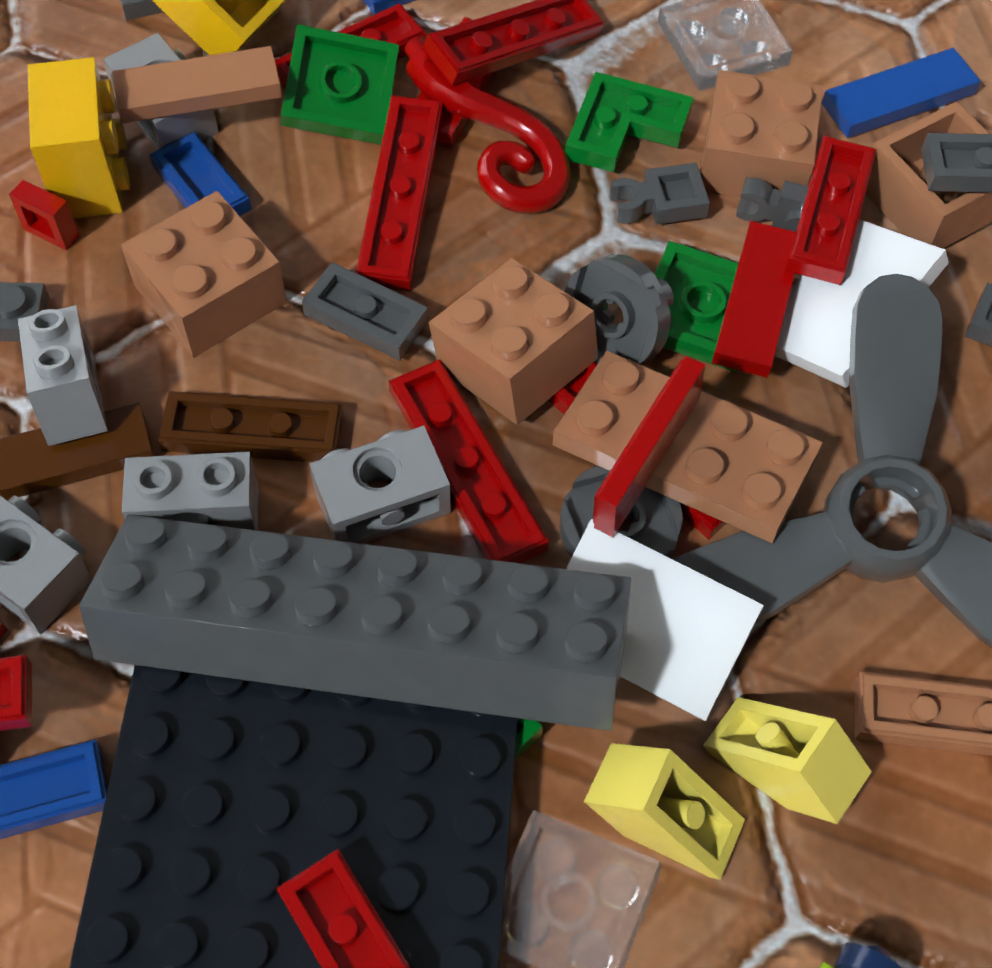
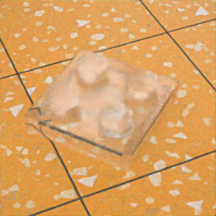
M686 0L659 9L657 23L699 91L715 87L718 69L757 75L788 66L793 50L760 0Z
M533 810L506 872L501 953L534 968H624L663 869L661 862Z

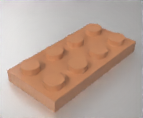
M606 351L554 429L552 445L610 471L670 377ZM701 391L699 401L645 487L773 544L818 458L823 442Z

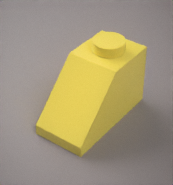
M741 697L735 700L703 744L710 755L786 809L835 824L839 823L872 772L836 719Z
M611 743L584 800L590 808L623 836L703 875L719 880L722 878L745 822V819L671 749Z

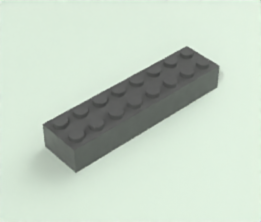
M127 515L80 602L79 608L92 654L96 660L612 731L627 632L631 577Z

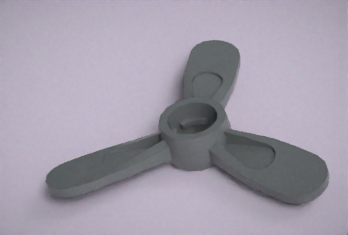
M901 274L879 276L864 287L852 309L849 387L858 463L840 475L825 500L824 512L784 522L773 544L743 531L673 559L764 605L755 624L780 613L844 569L860 579L881 583L904 579L914 575L978 639L992 648V542L951 524L952 510L945 488L930 470L920 465L938 393L942 350L943 317L939 301L928 286L911 276ZM873 488L891 490L907 499L916 510L919 518V528L915 538L907 545L906 550L897 551L878 548L865 540L854 527L853 510L856 501L866 490Z

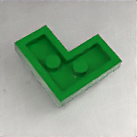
M595 72L566 142L565 153H567L569 161L614 172L628 135L678 148L691 113L694 97Z

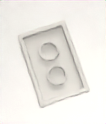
M859 219L846 273L841 285L802 275L791 288L775 356L847 388L849 385L852 309L860 292L879 276L890 274L911 276L929 288L949 263L946 250Z
M591 519L566 569L631 577L627 632L620 677L706 721L764 605L619 532L612 538L596 530L593 519Z

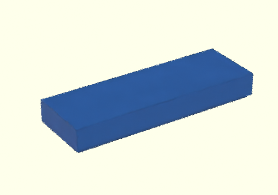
M953 47L826 90L821 104L846 138H850L974 95L981 81Z

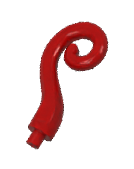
M414 38L410 40L404 48V51L410 58L406 65V72L428 100L442 101L443 110L495 127L515 136L535 153L541 163L544 176L539 183L531 186L515 185L502 176L499 168L503 165H510L520 173L527 174L531 172L535 165L533 154L519 142L497 141L490 144L481 153L477 163L478 182L485 194L502 208L515 213L535 214L552 209L564 197L570 184L569 158L567 153H565L562 142L553 130L527 110L468 81L451 86L423 49L424 42L422 39Z

